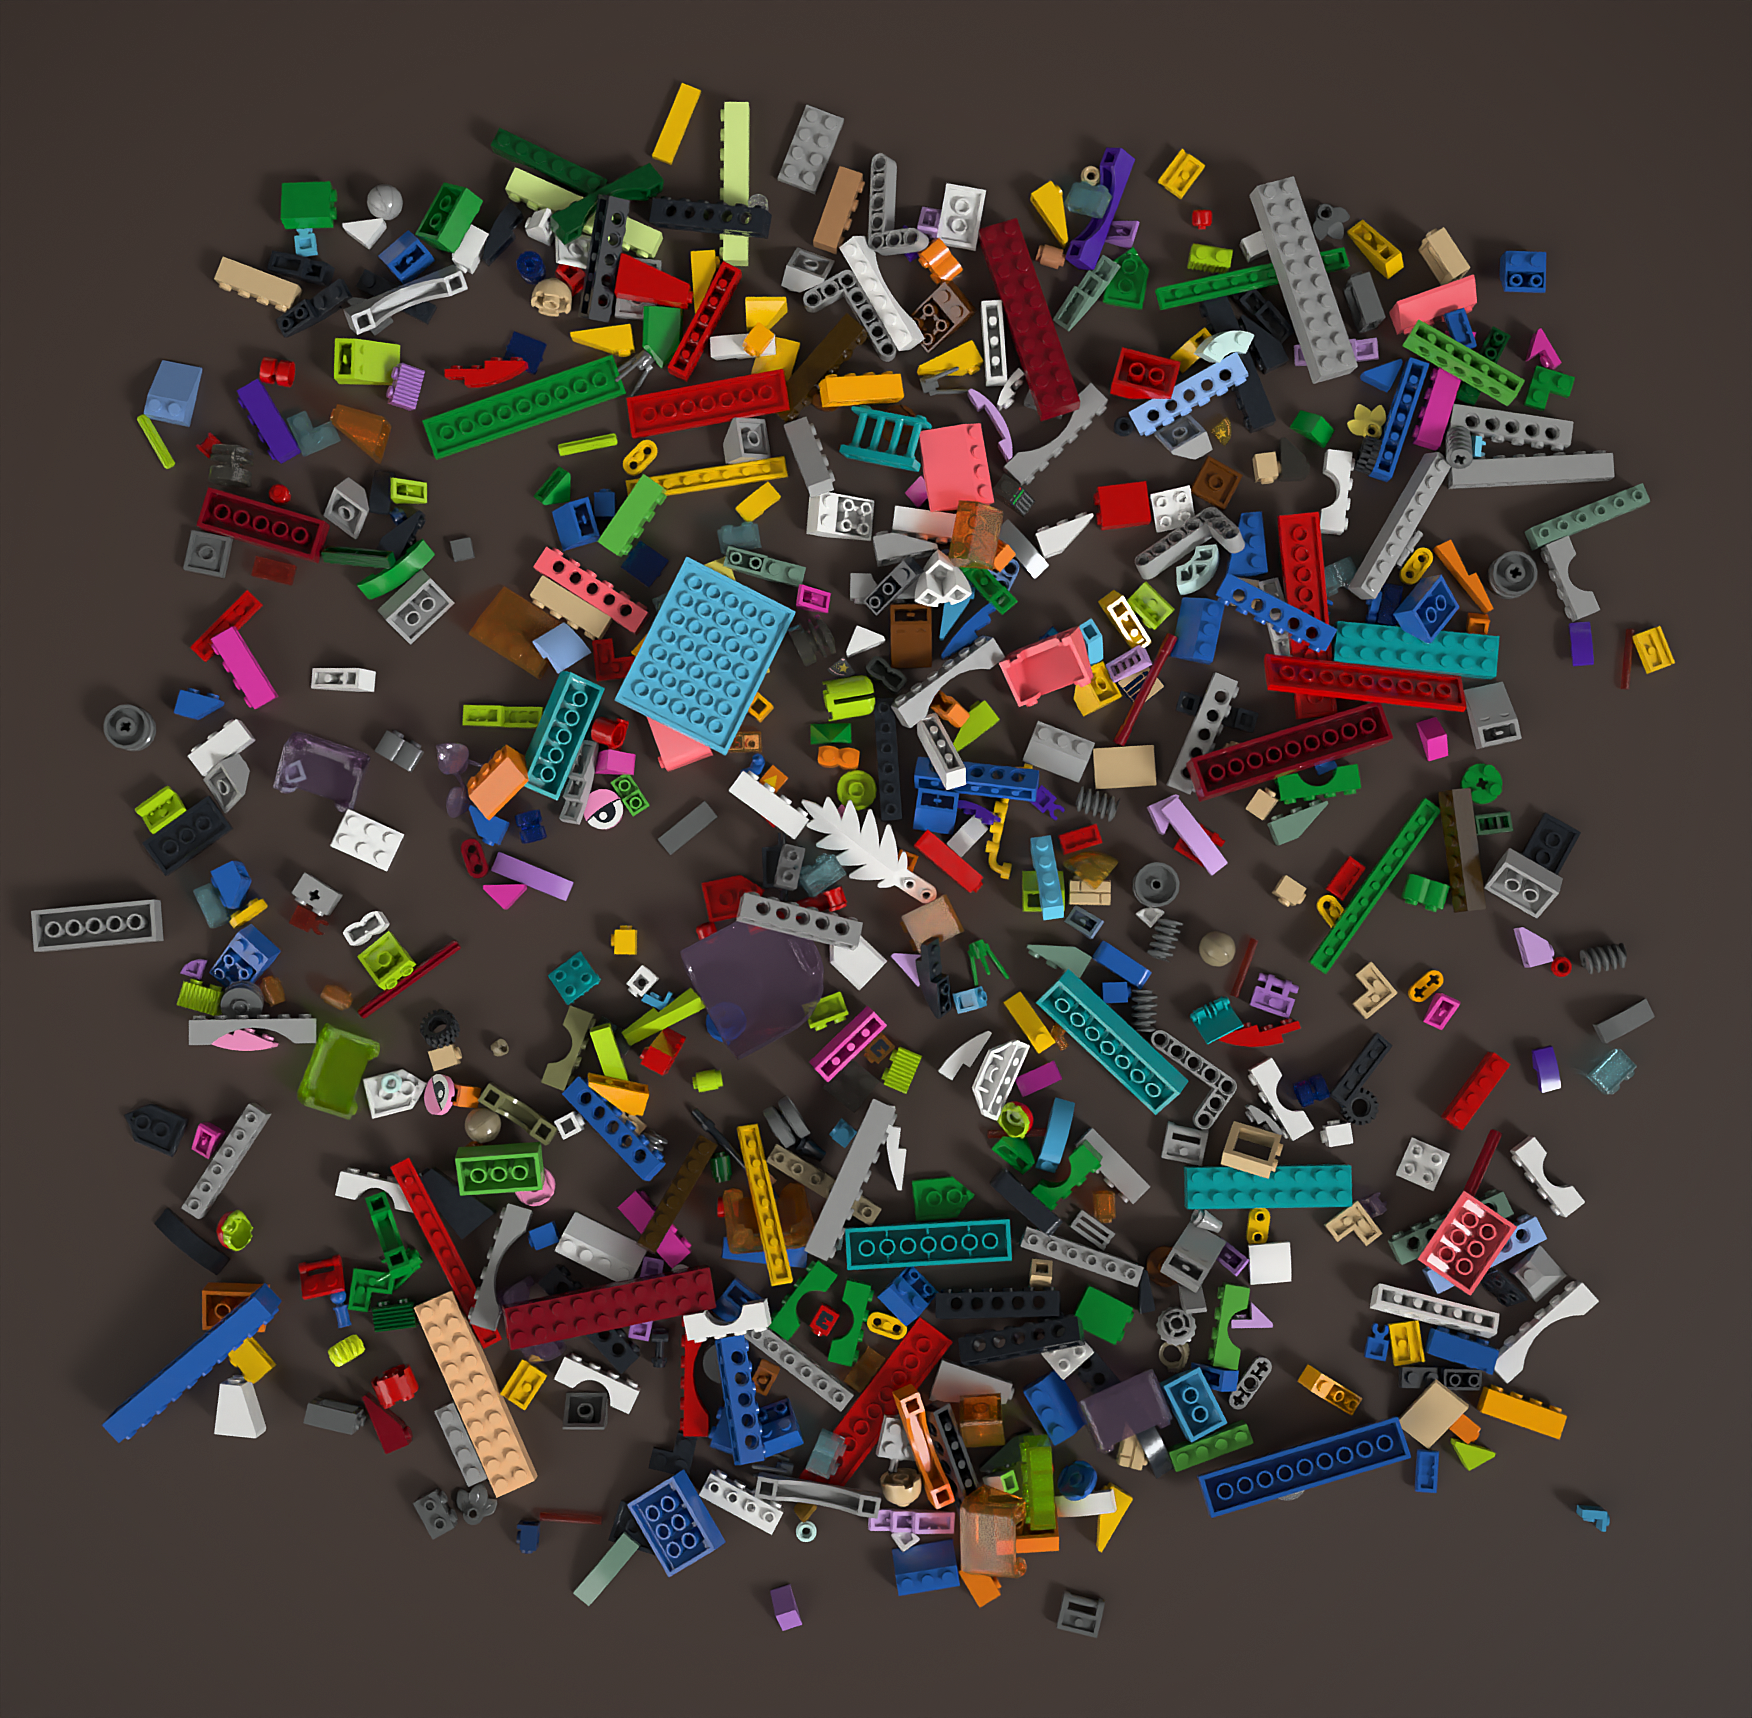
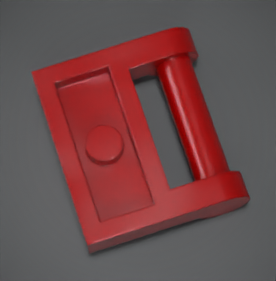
M340 1254L333 1255L332 1258L298 1264L302 1298L304 1300L345 1291ZM334 1266L335 1269L334 1271L312 1276L308 1274L309 1271Z

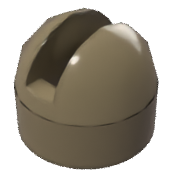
M499 1039L492 1043L490 1050H493L494 1056L499 1057L507 1054L509 1047L505 1040Z

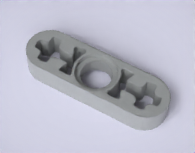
M1256 1357L1237 1382V1390L1229 1393L1228 1402L1234 1409H1243L1271 1372L1272 1365L1266 1357ZM1265 1361V1366L1267 1368L1265 1370L1261 1369L1258 1372V1375L1261 1376L1258 1379L1253 1373L1250 1372L1253 1370L1256 1373L1259 1369L1257 1363H1263ZM1252 1377L1255 1379L1253 1388H1246L1244 1386L1246 1378ZM1241 1386L1242 1389L1248 1392L1249 1394L1246 1396L1245 1393H1243L1241 1396L1242 1403L1237 1402L1236 1404H1233L1235 1402L1233 1396L1238 1397L1242 1392L1241 1390H1239Z

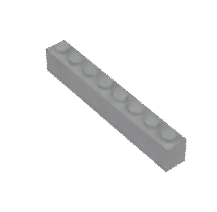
M1598 450L1594 451L1593 454L1578 451L1574 452L1573 455L1558 452L1554 453L1553 456L1538 453L1534 454L1533 457H1526L1525 454L1514 455L1513 458H1505V455L1494 456L1493 459H1485V456L1474 457L1472 463L1466 468L1456 469L1451 467L1447 473L1448 489L1609 481L1614 477L1613 453Z
M1440 452L1424 454L1348 586V589L1360 599H1376L1451 468L1446 457Z
M872 1099L804 1251L825 1261L828 1258H833L837 1249L834 1244L837 1238L841 1240L846 1230L843 1227L846 1219L850 1220L854 1209L851 1208L854 1200L859 1201L863 1192L860 1187L863 1181L867 1183L872 1171L869 1170L871 1163H876L880 1152L877 1151L880 1143L885 1144L889 1133H886L888 1125L893 1126L896 1120L895 1108Z

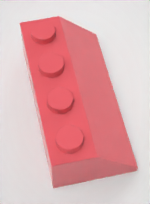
M1470 275L1397 301L1389 312L1397 335L1403 332L1404 335H1408L1418 320L1432 326L1435 324L1434 321L1441 319L1444 322L1443 315L1445 313L1461 308L1465 309L1466 314L1471 312L1477 303L1475 277Z

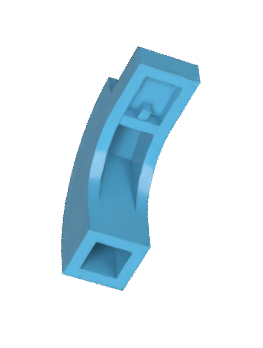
M1055 1097L1050 1111L1047 1131L1035 1168L1052 1173L1056 1172L1068 1138L1075 1107L1074 1102Z

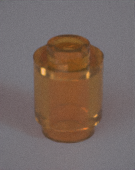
M271 975L261 980L262 983L259 987L266 1003H269L270 1007L286 1001L284 997L286 994L278 977L274 978Z
M327 984L320 997L324 1000V1003L341 1011L345 1008L348 1009L353 1001L351 992L334 984Z

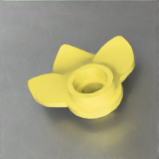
M1358 404L1354 411L1355 420L1347 423L1349 430L1353 434L1361 435L1364 438L1368 435L1379 439L1382 434L1381 426L1386 421L1384 408L1382 405H1379L1371 412L1365 406ZM1368 429H1373L1375 434H1369Z

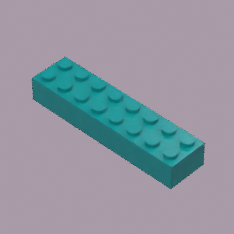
M1337 621L1333 624V627L1337 629L1331 644L1332 659L1335 662L1489 680L1496 677L1500 636L1440 631L1432 643L1427 644L1403 631L1401 627Z
M1069 968L1036 1002L1155 1115L1176 1098L1188 1083V1080Z
M1277 1165L1275 1172L1271 1171L1269 1179L1228 1166H1184L1185 1208L1352 1207L1351 1165Z
M1009 1217L877 1224L871 1227L869 1225L845 1226L847 1270L1012 1261Z

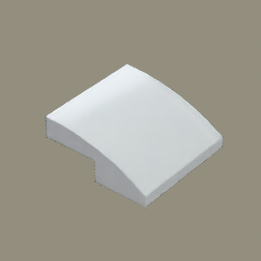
M1289 1241L1248 1245L1250 1285L1291 1281Z

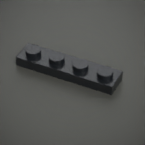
M366 269L356 285L357 289L373 297L399 287ZM425 301L401 311L428 325L437 306Z
M1378 1032L1374 1033L1328 1095L1343 1108L1347 1107L1393 1045Z

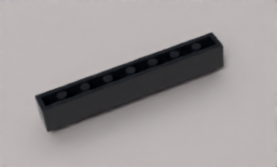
M1216 272V273L1210 274V275L1205 276V277H1202V278H1206V277H1210V276H1215V275H1219V274H1218V272ZM1227 296L1199 302L1200 315L1202 318L1205 317L1208 324L1206 329L1212 336L1224 331H1241ZM1247 350L1246 354L1238 355L1248 372V377H1246L1244 383L1238 386L1233 384L1229 388L1231 392H1235L1237 397L1235 403L1238 410H1242L1245 428L1249 429L1250 433H1254L1274 425L1276 418L1249 350ZM1229 353L1228 355L1224 356V358L1230 356L1233 353ZM1223 371L1224 374L1227 373L1230 379L1231 373L1228 371Z

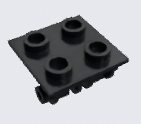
M1489 1268L1486 1275L1480 1281L1482 1286L1497 1297L1498 1302L1506 1307L1529 1299L1495 1268Z

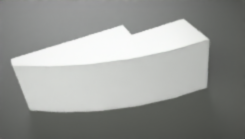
M748 334L710 337L711 357L717 361L732 358L740 360L756 356H750L745 352V347L742 346ZM775 334L773 340L761 356L776 354Z
M985 1031L962 1044L945 1060L938 1072L953 1080L963 1063L971 1067L992 1033Z
M1113 1489L1093 1490L1086 1498L1079 1501H1070L1064 1498L1063 1495L1054 1496L1058 1517L1114 1513L1117 1510Z

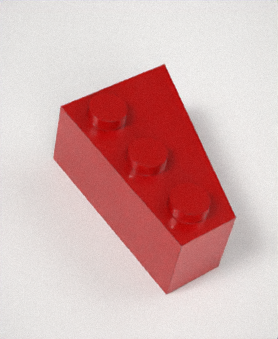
M668 1027L663 1029L649 1047L644 1048L640 1055V1058L643 1059L640 1064L662 1076L667 1074L687 1037Z

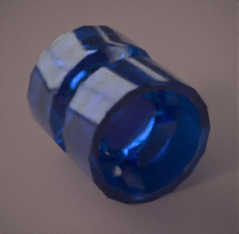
M525 251L518 257L517 268L525 282L533 285L544 280L546 267L539 254L534 251Z
M532 810L514 816L517 827L521 828L519 836L522 844L547 838L545 826L541 825L543 819L540 810Z
M1320 1073L1310 1076L1308 1081L1303 1079L1293 1083L1295 1095L1302 1108L1314 1104V1100L1322 1101L1330 1097L1328 1095V1087Z

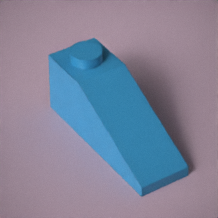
M970 581L968 583L972 594L968 598L953 605L950 602L944 603L940 641H943L968 606L969 600L974 599L975 587H971Z

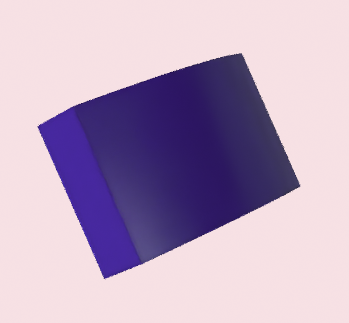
M1590 622L1569 623L1572 665H1593L1594 657Z
M958 800L957 808L964 810V814L975 815V818L981 820L982 824L993 825L994 822L1001 823V818L992 811L972 802Z
M1549 1045L1533 1049V1068L1537 1071L1538 1090L1543 1093L1561 1088L1553 1047Z

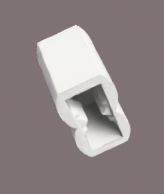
M374 911L365 915L360 922L349 925L343 934L350 945L358 946L366 943L372 935L385 931L390 923L383 912Z

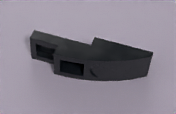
M338 279L310 300L304 299L277 318L276 322L284 338L290 337L321 322L342 308L341 305L352 298V295L344 279Z
M932 935L920 944L921 956L915 960L924 997L934 1016L940 1019L951 1011L950 984L948 974L942 973L939 937Z
M1433 1365L1399 1366L1398 1387L1428 1388L1436 1379L1449 1390H1481L1482 1370Z

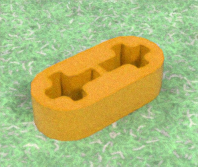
M1436 970L1426 972L1411 985L1408 990V996L1415 1002L1426 1000L1443 984V975ZM1430 975H1437V984L1431 983L1427 985V983L1431 980V978L1429 977ZM1424 986L1425 989L1421 992L1422 997H1415L1414 994L1416 992L1414 989H1421Z

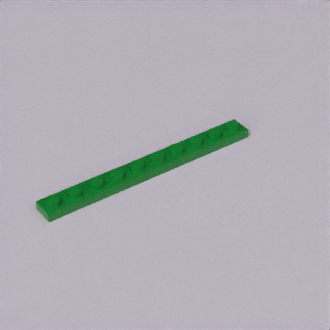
M1344 247L1320 252L1326 273L1344 270L1350 266ZM1273 263L1160 287L1155 290L1160 310L1276 285L1279 284Z
M1426 798L1421 800L1308 962L1323 974H1327L1441 811L1437 806Z

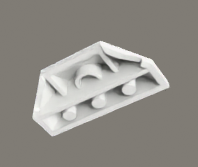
M1014 1039L988 1050L972 1086L982 1115L996 1121L998 1120L1030 1048L1029 1045Z

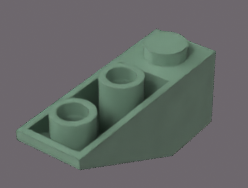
M1319 799L1309 803L1310 807L1303 810L1302 807L1290 810L1291 815L1286 817L1283 816V813L1272 817V822L1268 823V827L1275 845L1278 846L1299 838L1328 805V801L1321 802Z
M1026 946L1029 949L1028 954L1037 959L1040 956L1047 960L1045 964L1054 969L1060 967L1066 971L1069 968L1078 978L1081 977L1092 958L1076 947Z

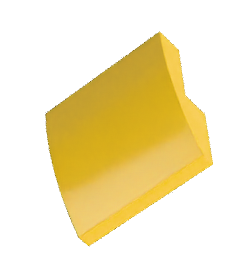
M775 337L776 354L756 357L751 374L784 369L787 382L792 376L800 343Z

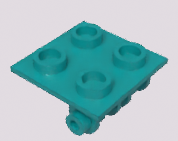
M581 951L548 975L567 1005L574 1003V1000L581 995L583 996L595 984L598 985L601 980Z
M1220 996L1219 999L1213 1001L1214 1004L1209 1002L1210 1006L1207 1007L1205 1004L1203 1005L1204 1009L1201 1007L1193 1010V1013L1190 1014L1192 1022L1206 1044L1243 1027L1242 1022L1229 1004L1230 1001L1227 996Z

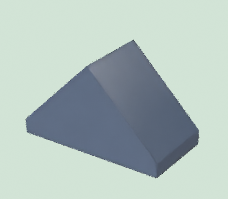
M1077 905L1074 906L1064 921L1089 939L1094 938L1104 923L1103 920Z

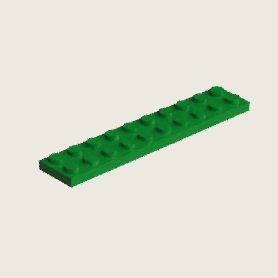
M609 355L422 421L434 456L438 460L625 395L626 391L621 379L618 382L615 381V378L620 374L613 355Z

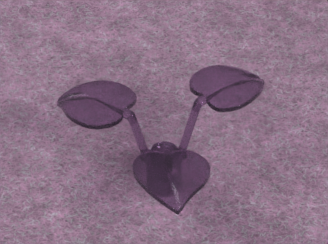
M444 743L436 745L439 769L444 774L456 776L461 785L460 787H453L446 800L447 813L451 818H455L468 811L470 805H473V801L468 796V788L465 787V783L459 773L467 770V764L481 768L484 764L467 759L469 752L463 744ZM504 746L496 748L490 755L489 761L494 757V754L498 750H501Z

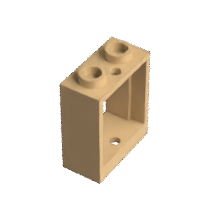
M1444 227L1440 230L1433 229L1421 241L1423 244L1418 250L1441 286L1461 279L1470 269V266Z
M1234 1121L1223 1151L1221 1164L1269 1179L1271 1171L1275 1172L1278 1160L1275 1157L1276 1155H1281L1283 1144H1280L1281 1135ZM1238 1138L1272 1148L1268 1161L1234 1151Z

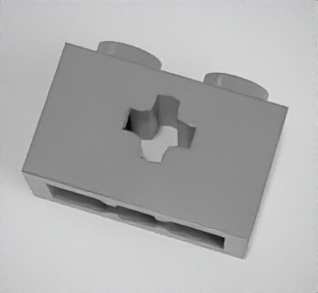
M309 873L303 874L292 891V894L296 896V901L303 905L308 903L313 907L312 911L320 916L324 914L331 915L343 894ZM314 892H317L320 898L315 899V896L312 894Z

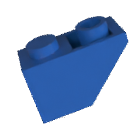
M187 688V691L180 690L174 713L200 720L223 707L225 702L218 700V695L207 693L206 696L199 695V690Z

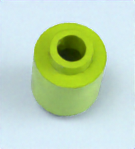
M715 1069L696 1072V1077H692L694 1089H698L699 1093L715 1090L723 1086L720 1070L715 1071Z

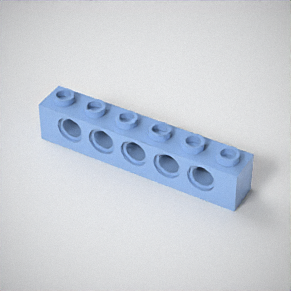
M1235 352L1222 359L1220 363H1215L1174 386L1171 399H1151L1128 413L1140 435L1145 434V436H1149L1157 431L1156 428L1162 424L1167 426L1174 422V417L1180 414L1181 416L1189 414L1192 411V407L1198 404L1199 406L1205 405L1210 401V397L1216 394L1217 396L1223 395L1228 391L1227 388L1233 384L1238 386L1244 383L1246 377H1248V372L1239 355ZM1223 371H1228L1231 373V377L1229 380L1223 381L1220 379V374ZM1205 381H1210L1213 383V387L1211 390L1205 391L1202 389V384ZM1188 391L1195 393V397L1191 401L1184 399V394ZM1170 401L1177 403V407L1173 411L1166 409V404ZM1152 411L1159 413V418L1155 421L1148 419V415Z
M1525 1214L1517 1218V1222L1513 1223L1517 1228L1490 1268L1547 1239L1535 1216ZM1519 1229H1522L1524 1232L1521 1239L1516 1238V1232ZM1426 1266V1268L1422 1269L1432 1291L1436 1294L1454 1286Z

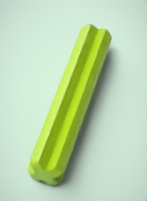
M145 414L137 417V421L166 469L173 467L175 462L150 418Z
M612 433L562 443L558 445V451L560 456L614 446L617 445L618 441L616 434Z

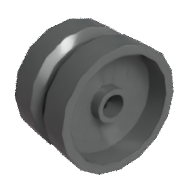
M1519 551L1504 553L1490 564L1487 570L1486 581L1488 588L1494 595L1502 599H1513L1521 596L1533 587L1537 580L1538 571L1535 562L1529 555Z
M129 704L119 705L113 708L106 716L104 734L115 747L132 752L141 751L154 740L156 723L152 715L144 709Z
M1154 862L1143 866L1136 872L1132 881V890L1134 896L1141 904L1157 908L1168 905L1175 899L1179 892L1180 882L1177 873L1172 867L1165 863ZM1154 881H1157V885H1160L1159 888L1155 889L1153 887Z
M786 1095L778 1101L782 1114L773 1105L764 1109L763 1113L775 1136L779 1138L785 1148H788L795 1143L792 1129L800 1138L807 1136L811 1132L791 1099Z

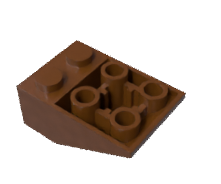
M945 281L910 317L916 322L925 338L920 344L927 353H930L961 328L978 311L953 281Z
M923 604L890 605L891 668H932L931 606Z

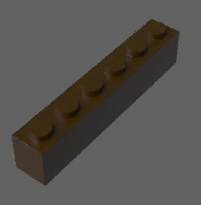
M848 313L842 317L786 382L790 410L776 412L786 423L797 420L800 415L799 412L804 406H809L813 401V396L820 392L819 383L825 379V376L837 374L840 369L839 366L844 360H849L853 355V350L866 340L868 332Z
M1471 788L1438 792L1454 913L1486 909Z
M701 1135L697 1137L637 1240L636 1245L652 1254L656 1253L716 1149L717 1144Z

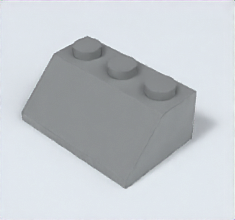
M421 569L378 609V612L409 644H412L454 602Z
M1038 721L1022 761L1079 783L1095 743Z
M1509 848L1498 861L1484 889L1531 916L1538 918L1559 894L1563 878Z

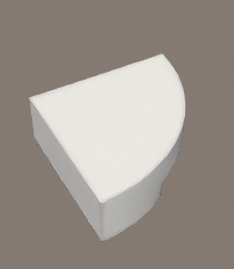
M1148 907L1141 909L1136 915L1151 928L1157 919L1164 914V911Z
M894 1532L891 1534L902 1552H905L920 1540L917 1535L910 1532Z

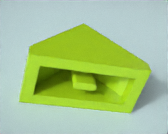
M391 478V499L396 504L427 503V483Z
M1451 1437L1450 1442L1463 1466L1468 1471L1495 1457L1496 1453L1489 1448L1472 1443L1467 1444L1462 1440Z

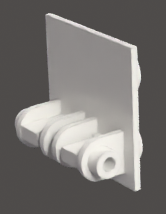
M1190 485L1150 494L1149 502L1153 508L1157 533L1176 529L1195 516Z
M1411 1138L1396 1175L1434 1191L1450 1154L1415 1138Z
M1065 1328L1059 1329L1057 1336H1062ZM1085 1342L1083 1346L1041 1354L1064 1380L1094 1352Z

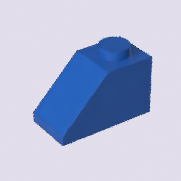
M470 805L469 811L478 836L483 837L482 842L494 846L495 843L500 845L510 823L496 816L488 820L478 808Z
M1191 1362V1369L1200 1367L1210 1389L1221 1392L1237 1390L1238 1370Z

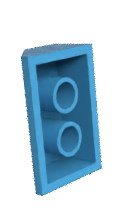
M1200 1367L1175 1374L1158 1383L1188 1441L1193 1442L1227 1424Z

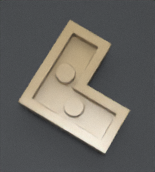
M1369 962L1355 974L1367 991L1352 1004L1367 1019L1393 998L1397 991L1372 962Z
M1357 1200L1352 1203V1207H1346L1324 1224L1337 1242L1353 1230L1365 1246L1383 1234Z

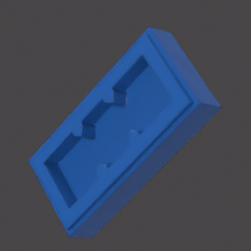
M1464 308L1443 315L1452 339L1470 349L1477 346Z
M1417 1449L1416 1492L1437 1493L1438 1450Z

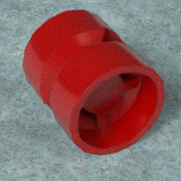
M265 356L261 362L260 381L272 385L277 382L279 386L290 388L295 377V363L283 359L278 362L277 358Z

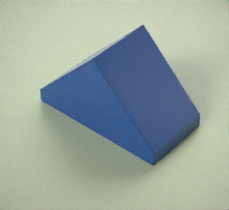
M1398 359L1364 371L1360 379L1382 391L1388 392L1403 361Z

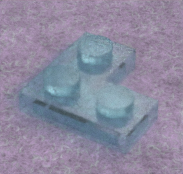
M306 411L287 418L304 457L341 441L332 421L314 428Z

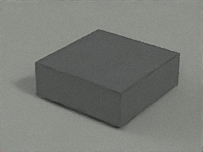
M470 537L450 541L455 562L475 558Z

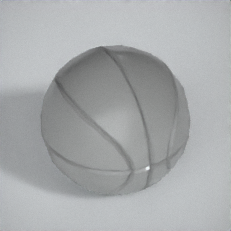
M379 184L369 192L367 205L371 214L376 218L391 220L401 212L403 200L400 192L395 187L389 184Z

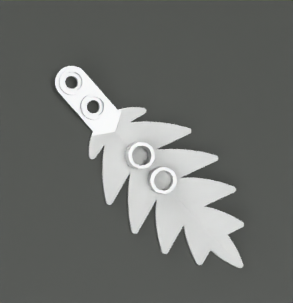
M826 797L823 807L814 802L802 800L803 806L814 818L807 823V827L829 834L818 841L816 846L831 850H845L830 859L831 864L846 866L863 865L851 872L849 877L859 880L883 879L877 884L879 888L896 885L922 903H931L935 900L937 895L935 887L907 869V855L905 851H902L898 860L896 841L890 824L886 825L879 845L877 825L871 809H868L860 832L858 816L851 800L847 802L842 820L830 797ZM912 881L914 884L909 886L906 883ZM924 892H929L930 895H929V896H924L923 893H924Z

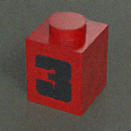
M822 1302L810 1322L811 1331L820 1337L822 1335L828 1336L840 1316V1312Z

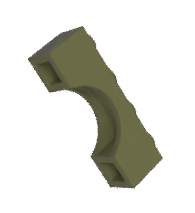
M573 1005L569 1007L563 1025L571 1034L572 1048L563 1060L548 1063L541 1083L563 1091L571 1085L575 1079L572 1076L574 1069H578L582 1061V1057H579L581 1050H585L589 1042V1038H587L588 1032L596 1024L597 1019H594V1013Z
M493 1082L488 1084L478 1099L479 1102L494 1112L518 1124L529 1135L546 1146L550 1144L558 1132L554 1122Z

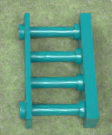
M860 405V407L852 406L851 410L859 416L852 443H849V446L841 444L839 452L849 459L919 472L921 464L915 460L914 454L921 429L931 430L932 425L926 421L925 417L920 415L909 417L872 410L871 407L866 405ZM867 418L877 419L870 447H867V449L861 448L859 444ZM885 421L893 422L895 426L888 450L885 453L879 452L877 448ZM903 425L914 426L906 454L903 456L897 455L895 452Z

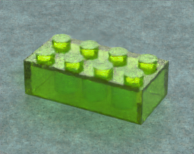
M1048 1435L1023 1436V1443H1020V1455L1022 1462H1025L1021 1463L1023 1482H1026V1484H1022L1024 1503H1027L1023 1504L1026 1524L1029 1523L1031 1530L1056 1529L1052 1453Z

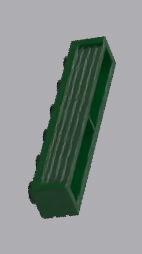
M327 545L321 551L324 562L330 564L337 563L341 565L348 564L352 566L390 569L396 562L393 551Z

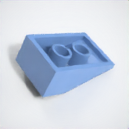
M162 360L149 390L144 414L152 420L190 427L202 368Z

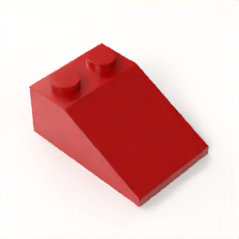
M1122 347L1110 394L1129 399H1171L1181 362Z

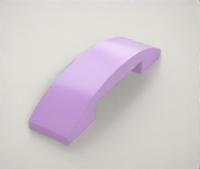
M974 389L968 390L967 396L976 411L986 410L1003 439L998 443V448L1008 463L1012 459V442L1003 417L985 396Z

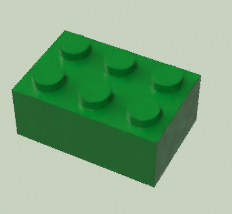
M444 182L415 235L433 248L455 253L465 233L469 230L473 218L479 212L483 200L466 187Z

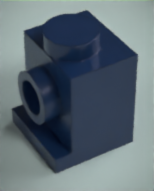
M520 1520L517 1524V1529H521V1531L517 1532V1543L520 1544L519 1550H521V1553L531 1554L539 1547L541 1522Z

